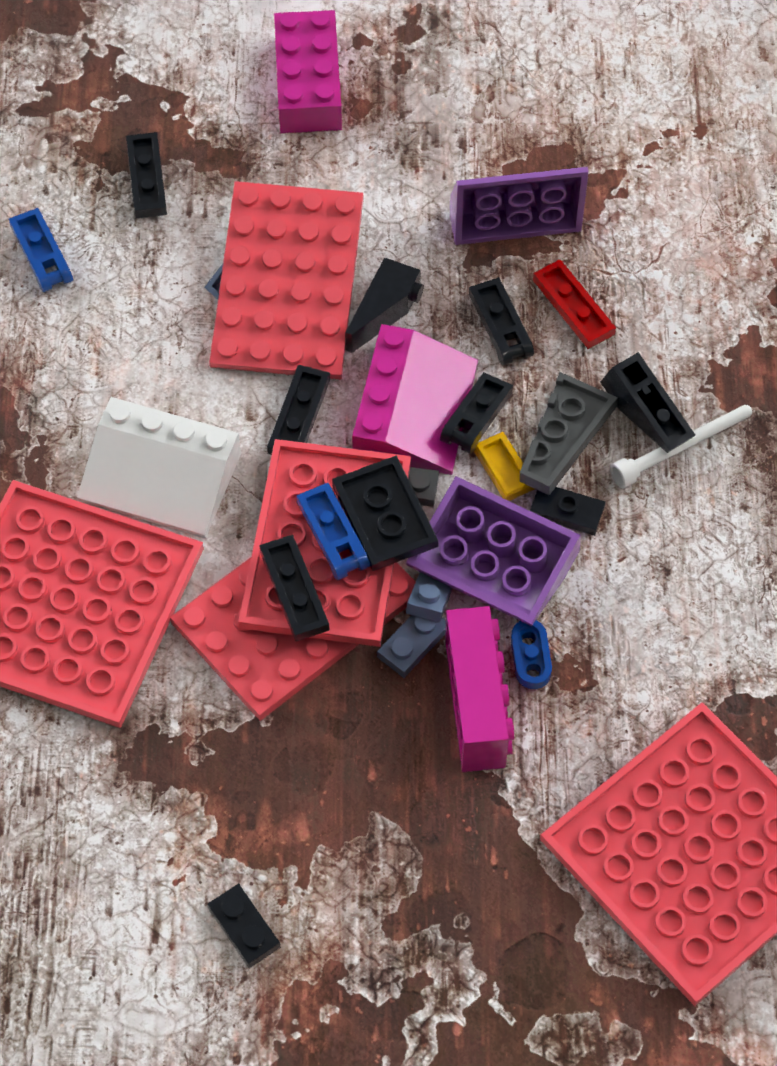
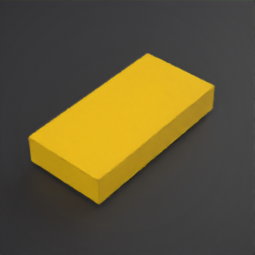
M504 432L478 442L474 453L502 498L511 501L535 490L520 482V471L523 462Z

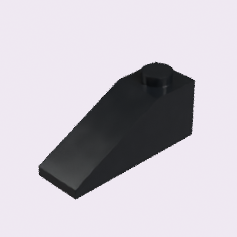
M384 257L345 332L347 352L353 353L379 334L381 324L391 326L408 314L413 302L418 303L424 290V285L420 283V269Z
M639 352L612 367L600 381L607 393L618 397L617 408L667 453L695 436V433Z

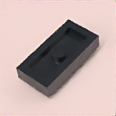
M239 883L207 904L209 911L249 969L281 948L279 940Z

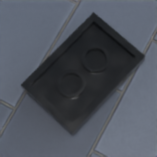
M397 456L332 479V487L369 558L372 571L438 547V538Z

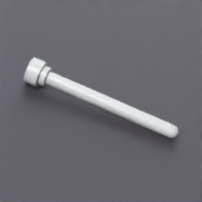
M743 405L693 430L695 436L669 453L659 447L636 460L622 458L610 465V472L613 480L622 489L635 483L640 476V472L749 418L752 415V408L748 405Z

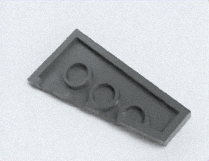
M559 372L555 389L551 392L546 412L538 425L535 440H532L521 468L520 482L550 495L616 409L618 397Z

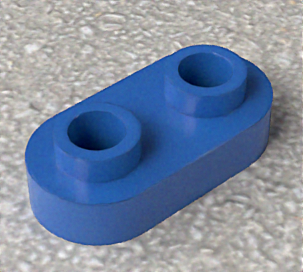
M519 621L514 625L511 632V647L516 678L525 688L540 689L549 682L552 673L547 632L545 627L538 621H535L532 626ZM531 638L534 640V643L525 644L522 640ZM529 670H536L539 672V675L533 677L527 672Z

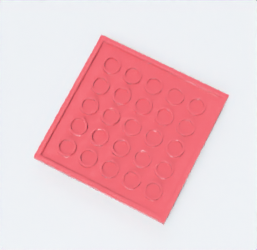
M12 480L0 503V687L121 728L171 621L170 617L174 614L204 550L203 542Z
M703 702L540 835V841L694 1006L777 935V776Z

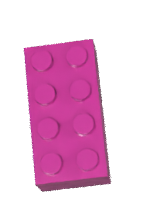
M335 10L274 13L280 133L342 130Z
M490 606L446 610L445 646L462 772L506 768L507 755L513 754L514 725L512 718H508L507 706L510 704L508 685L503 684L502 673H505L504 656L502 651H498L497 640H500L498 619H491Z

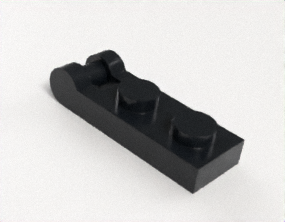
M498 277L469 287V296L496 349L501 365L513 363V359L520 356L524 359L534 356L533 344L500 278ZM515 338L517 344L508 346L506 341Z
M483 372L444 426L440 441L449 445L452 443L460 445L462 451L472 454L483 434L512 395L513 385ZM462 427L469 430V432L466 434L459 431V429Z

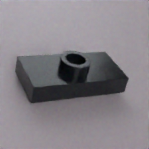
M555 487L550 495L537 490L530 511L558 525L595 536L606 501Z

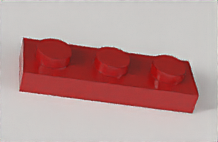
M561 259L533 273L534 283L587 349L615 335V325Z

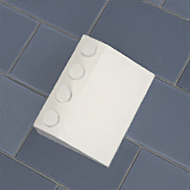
M111 397L97 427L77 500L206 538L241 455L239 433Z

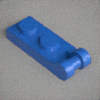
M39 208L9 218L10 227L42 292L51 290L53 285L63 282V284L72 282L73 276ZM56 266L57 270L46 273L45 269Z
M329 483L296 495L297 504L321 547L336 580L347 577L348 572L357 568L359 571L370 567L369 558ZM349 549L352 555L341 559L339 553Z

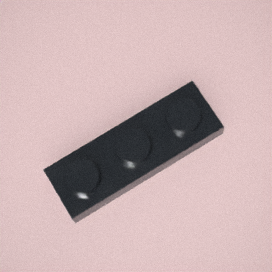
M153 132L127 135L126 141L135 218L167 215L158 134Z
M302 365L297 366L267 445L268 454L272 455L275 439L307 443L330 382V372Z
M293 534L259 545L260 554L295 642L329 631V622Z

